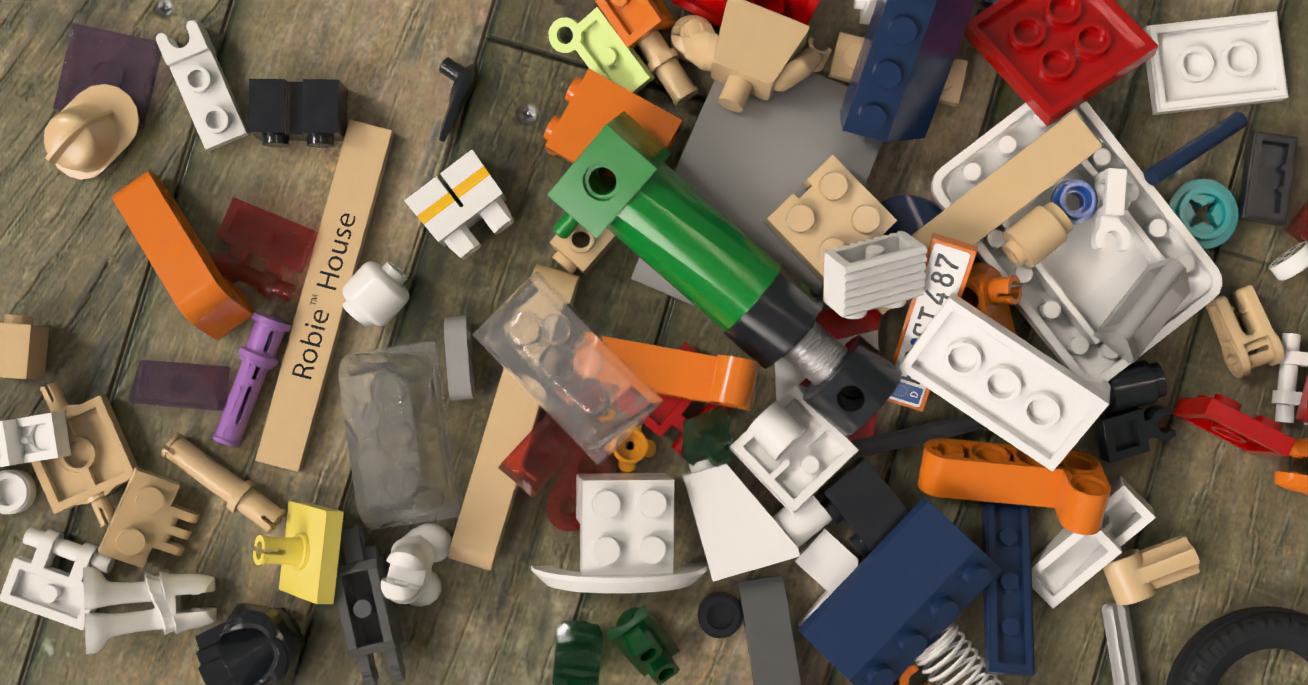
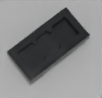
M1256 130L1248 133L1238 203V220L1282 226L1287 223L1298 137Z

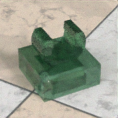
M719 406L683 421L682 457L689 464L694 466L697 462L708 459L713 466L718 467L732 461V456L726 452L729 450V444L733 442V437L729 433L730 414Z

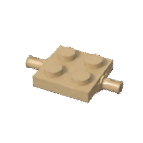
M53 382L47 384V386L41 387L40 391L51 413L65 412L71 456L31 462L54 514L65 512L81 504H91L100 523V528L110 524L115 513L109 495L113 494L119 486L129 482L135 466L138 467L107 395H99L80 405H68L59 385L60 383Z

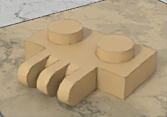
M135 466L98 548V552L101 555L141 568L144 567L152 548L176 556H182L185 546L169 539L173 535L189 540L193 531L176 523L178 519H182L196 524L200 514L173 504L180 487L179 482Z

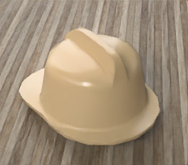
M107 84L90 86L79 93L59 114L50 119L45 128L44 144L48 153L45 158L50 163L55 164L59 170L69 177L82 180L99 175L131 144L137 135L139 126L138 109L130 95L119 87Z

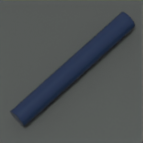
M1235 112L1145 170V180L1153 186L1159 184L1246 127L1248 123L1246 116L1241 112Z

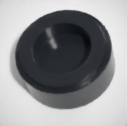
M713 592L704 597L699 604L697 612L698 621L702 630L709 636L726 638L733 635L739 629L742 622V610L738 601L732 595L726 592Z

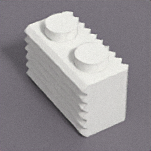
M898 231L897 233L874 237V239H866L865 242L858 241L857 244L850 243L849 246L842 245L841 248L826 249L824 253L823 302L843 318L859 319L866 316L869 310L880 307L899 308L906 304V300L923 296L925 294L923 287L926 286L924 282L926 278L924 271L927 269L925 262L928 261L925 255L928 253L926 246L905 231Z

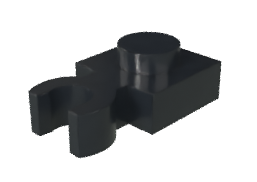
M1156 404L1148 407L1144 413L1142 408L1137 407L1100 415L1094 423L1101 460L1112 463L1149 452V438L1161 441L1174 438L1176 430L1168 427H1158L1161 417L1173 413L1172 408Z

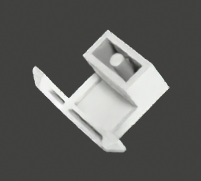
M666 473L576 474V519L580 523V572L560 569L554 565L531 566V571L549 587L586 593H646L675 590L692 585L708 571L707 562L685 563V566L673 569L674 479Z

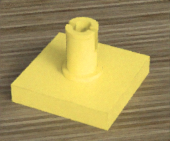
M288 501L285 537L258 535L254 546L274 551H253L255 564H281L279 590L314 604H334L344 512L309 502Z

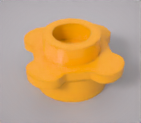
M635 419L627 420L622 430L616 434H609L604 439L605 450L615 455L619 461V469L624 472L634 471L636 463L644 457L650 458L654 456L656 452L655 442L646 438L641 431V423ZM629 441L634 443L632 450L626 448V443Z

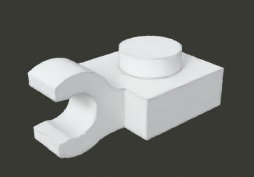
M1108 168L1095 175L1094 190L1097 194L1098 204L1092 216V220H1096L1095 229L1091 235V247L1093 250L1104 248L1106 233H1111L1116 237V252L1126 251L1130 246V233L1120 222V217L1124 216V210L1129 208L1132 198V186L1130 183H1126L1127 169Z

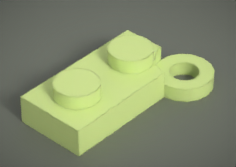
M596 7L580 22L565 17L557 19L550 26L548 33L549 41L556 51L561 53L577 51L589 69L634 94L638 93L655 78L633 48L626 47L600 7ZM564 27H569L573 32V38L568 44L563 43L560 39V32Z

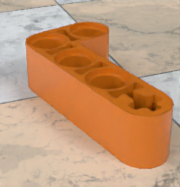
M146 171L112 196L115 205L175 305L191 324L215 340H220L252 317L254 309L238 287L222 276L173 195L153 171Z
M589 334L581 379L640 391L648 390L657 394L752 411L761 366L757 361L719 354L716 357Z
M934 438L925 443L917 484L921 491L934 497L1055 508L1061 525L1067 530L1081 535H1094L1101 530L1111 492L1110 484L1097 458L1085 452L1070 450L1052 472L1010 444Z

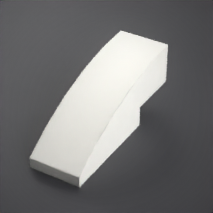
M1122 476L1110 485L1111 492L1102 527L1097 534L1081 535L1063 528L1032 561V588L1052 608H1055L1121 554V546L1156 518L1153 507Z

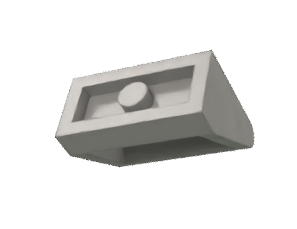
M1173 258L1149 264L1093 335L1125 361L1135 363L1190 293L1185 266Z

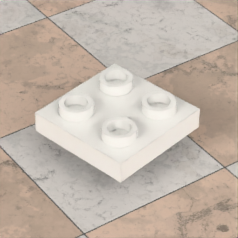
M796 386L779 401H775L753 421L748 430L730 446V450L791 514L796 512L859 451L842 433L803 400L804 394Z

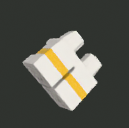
M470 150L440 173L463 203V207L459 206L437 176L404 200L435 239L444 247L448 246L463 260L467 259L482 246L469 230L470 227L482 218L495 235L501 233L515 222L507 205L504 203L507 198L473 150Z

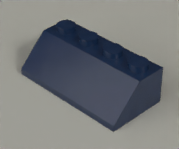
M877 0L840 109L842 131L883 142L925 138L976 0Z
M923 497L810 615L798 630L852 684L892 685L982 590L988 586L1002 569L930 501Z

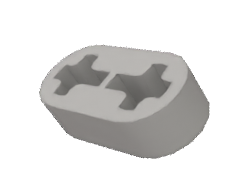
M468 315L445 317L444 341L451 401L472 400L475 398V375Z

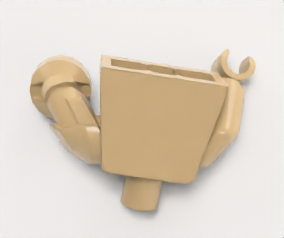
M727 0L719 36L715 33L712 25L705 18L698 15H687L675 22L671 30V48H676L680 55L679 59L692 62L699 69L711 72L710 77L713 80L724 84L717 100L718 103L725 109L738 113L743 111L749 95L762 100H769L775 91L785 92L810 76L812 72L823 70L832 52L830 48L826 51L816 49L813 46L816 39L812 37L808 39L805 46L810 26L746 0Z

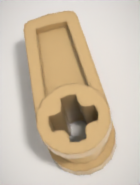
M1252 285L1243 286L1232 293V299L1237 309L1236 315L1240 317L1245 333L1242 331L1233 312L1235 308L1231 307L1226 296H1217L1206 305L1222 347L1224 361L1236 378L1248 376L1251 373V369L1265 364L1275 366L1284 361L1285 355L1281 340L1273 330ZM1257 349V353L1248 355L1249 351Z

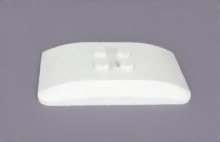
M1085 101L1072 111L1075 110L1101 143L1102 147L978 241L975 246H978L976 253L978 259L982 263L993 266L1000 272L1002 277H1008L1009 275L1018 276L1020 283L1011 285V287L1022 286L1021 300L1015 306L1063 366L1085 381L1101 382L1105 379L1108 382L1131 363L1125 361L1093 334L1149 264L1169 258L1182 263L1186 268L1190 293L1141 355L1214 300L1222 287V275L1218 267L1155 187L1147 183L1144 173L1088 102ZM1024 103L934 174L931 181V193L938 205L944 211L1072 111L1051 125L1046 126L1032 109ZM1108 168L1127 169L1126 183H1130L1132 186V198L1129 208L1124 210V216L1120 217V222L1128 229L1131 236L1128 250L1116 252L1117 240L1111 233H1106L1104 237V248L1093 250L1091 247V235L1095 229L1096 220H1092L1091 217L1083 223L1073 225V230L1067 234V241L1033 268H1029L1024 264L1018 267L1006 256L1002 249V245L1006 243L1003 238V232L1037 205L1045 206L1050 202L1054 189L1060 183L1068 179H1081L1094 188L1095 175ZM1068 195L1066 198V204L1070 209L1077 210L1079 208V199L1075 195Z

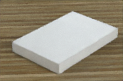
M1277 11L1149 25L1143 28L1159 45L1155 56L1146 61L1152 115L1276 102L1288 98Z

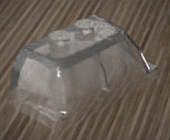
M535 271L472 334L597 465H601L665 401L538 271Z
M437 341L346 354L340 364L339 384L356 506L364 525L370 530L459 517L461 507Z

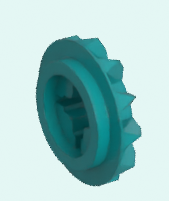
M1196 179L1189 181L1175 189V193L1167 203L1203 249H1210L1223 244L1231 237L1238 223V206L1234 196L1225 186L1214 180ZM1212 203L1213 205L1208 208L1209 211L1205 216L1209 221V225L1201 222L1190 226L1195 215L1192 204L1194 207L1200 208Z

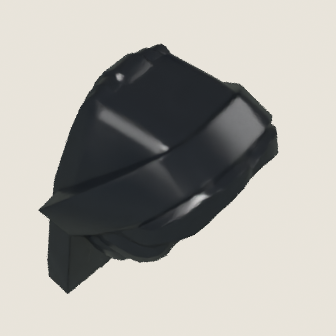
M251 603L237 604L226 622L195 636L199 651L196 652L200 662L198 669L206 685H289L295 673L300 652L306 645L301 628L295 618H292L285 608H271Z

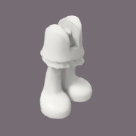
M435 523L422 524L409 531L404 537L394 543L391 553L386 560L390 563L388 575L381 579V590L386 598L399 604H410L419 607L430 605L438 599L442 592V582L437 573L432 571L431 568L433 563L440 562L448 557L452 541L450 533L443 526Z
M83 567L84 610L142 602H152L155 608L150 610L126 613H84L86 654L100 652L105 647L107 641L115 636L162 629L165 635L175 631V634H179L183 631L203 627L217 621V608L182 609L181 595H198L216 591L215 577L205 574H169L159 571V576H154L144 571L143 582H110L105 579L99 569Z

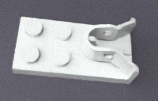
M954 293L950 294L898 367V369L1052 472L1106 409L1110 400L1111 386L1105 379L1101 382L1085 381Z

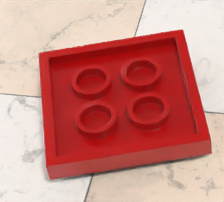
M999 0L971 18L963 34L1046 126L1051 125L1155 56L1159 46L1114 0Z

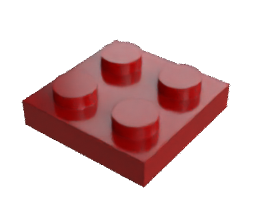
M1198 394L1197 398H1179L1172 413L1178 418L1253 455L1288 457L1296 442L1295 439L1281 433L1283 425L1262 415H1256L1254 419L1240 412L1242 405L1239 402L1221 394H1215L1214 397Z

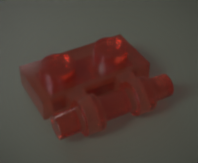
M233 197L216 236L217 239L232 244L227 257L217 252H212L210 257L222 276L233 284L240 281L257 288L258 294L269 299L276 296L290 301L295 293L296 286L281 280L282 273L285 267L302 273L317 239L318 232ZM249 252L268 259L264 272L245 265Z

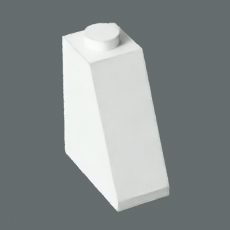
M715 457L689 464L691 472L682 474L713 581L800 557L798 547L725 462L716 464Z

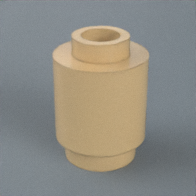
M1048 202L1045 206L1037 205L1003 232V238L1006 243L1002 245V249L1016 266L1020 267L1024 264L1029 268H1033L1067 241V234L1073 230V225L1065 212L1055 203Z

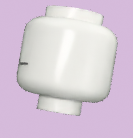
M373 261L366 262L344 285L342 293L346 301L342 305L355 320L367 328L372 324L385 326L409 300V292L403 285L408 278L389 261L383 266Z

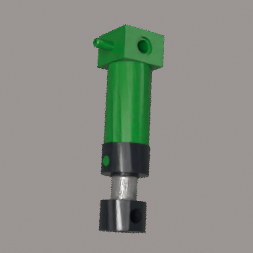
M622 111L603 127L547 194L548 197L566 211L553 226L555 234L560 238L566 239L581 224L595 238H598L607 228L716 323L730 340L754 361H757L762 368L767 369L782 357L787 362H790V364H793L796 370L802 372V375H805V378H808L809 381L811 380L804 393L803 400L840 433L848 436L859 430L886 403L895 391L903 374L901 370L861 335L852 338L843 345L840 344V341H837V338L834 339V336H831V333H828L825 328H822V325L816 322V317L825 304L823 299L784 264L780 265L665 164L664 161L671 152L631 116ZM605 168L611 170L616 179L610 177Z

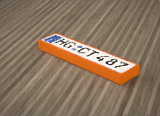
M933 233L927 250L928 253H926L928 261L925 262L927 269L924 271L926 275L924 279L926 286L923 287L925 294L911 300L891 362L897 368L950 294L954 293L958 297H962L978 246ZM901 371L903 373L901 380L887 401L923 412L930 389Z

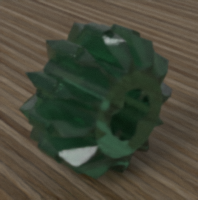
M574 620V622L562 621L557 627L552 685L599 684L603 633L598 624Z

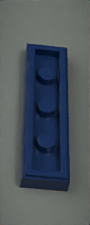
M982 501L983 552L1002 569L988 586L983 589L985 674L1035 675L1030 506Z

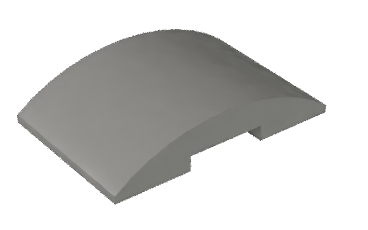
M812 72L810 76L785 92L775 91L769 100H762L749 95L743 111L739 113L727 110L718 103L717 100L724 84L715 80L675 172L780 265L784 264L818 294L822 283L763 222L793 193L800 198L807 191L802 184L832 154L865 187L883 141L842 131L840 109L848 87ZM639 257L631 280L696 307Z

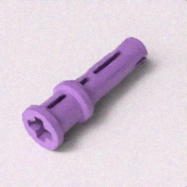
M258 311L253 312L252 319L255 323L246 346H240L238 354H240L239 359L242 360V363L227 398L216 431L212 436L213 440L239 448L241 445V439L255 407L267 371L277 367L279 359L276 357L284 333L290 332L292 324Z

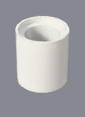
M814 495L793 514L784 507L773 516V519L798 548L832 521L830 515Z

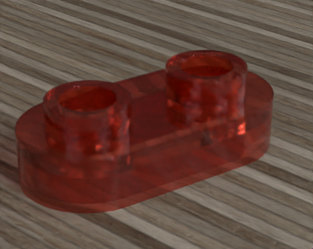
M582 444L573 448L568 453L546 501V513L551 523L560 530L575 531L580 529V523L576 519V508L571 514H563L560 511V504L563 500L572 499L576 503V474H582L578 469L580 461L585 458L593 460L594 469L589 474L610 473L609 459L597 446Z

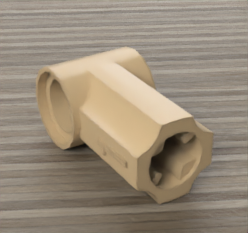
M1180 535L1142 550L1130 549L1122 551L1103 570L1116 604L1122 606L1148 599L1156 593L1155 589L1200 573V561L1195 548L1190 544L1187 537Z

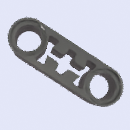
M782 575L737 582L753 684L801 685L787 595Z

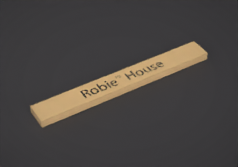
M349 119L255 461L295 472H302L346 312L342 305L346 301L342 289L358 269L395 134L392 130Z

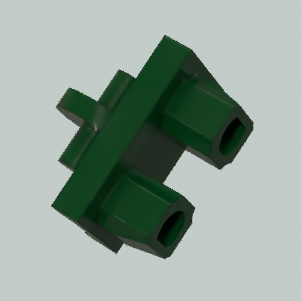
M644 605L640 608H631L623 612L616 623V627L606 631L611 642L643 676L649 674L657 685L663 684L680 671L672 657L680 649Z

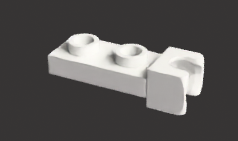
M190 20L186 25L190 37L186 46L179 48L174 39L168 38L163 33L157 34L156 42L166 65L170 66V70L205 150L212 151L248 136L250 133L216 57L215 48L206 28L201 22Z

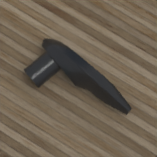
M449 57L444 59L439 68L440 73L454 81L450 92L449 106L443 119L439 140L442 142L446 140L460 112L471 96L478 77L477 64H471L465 68Z

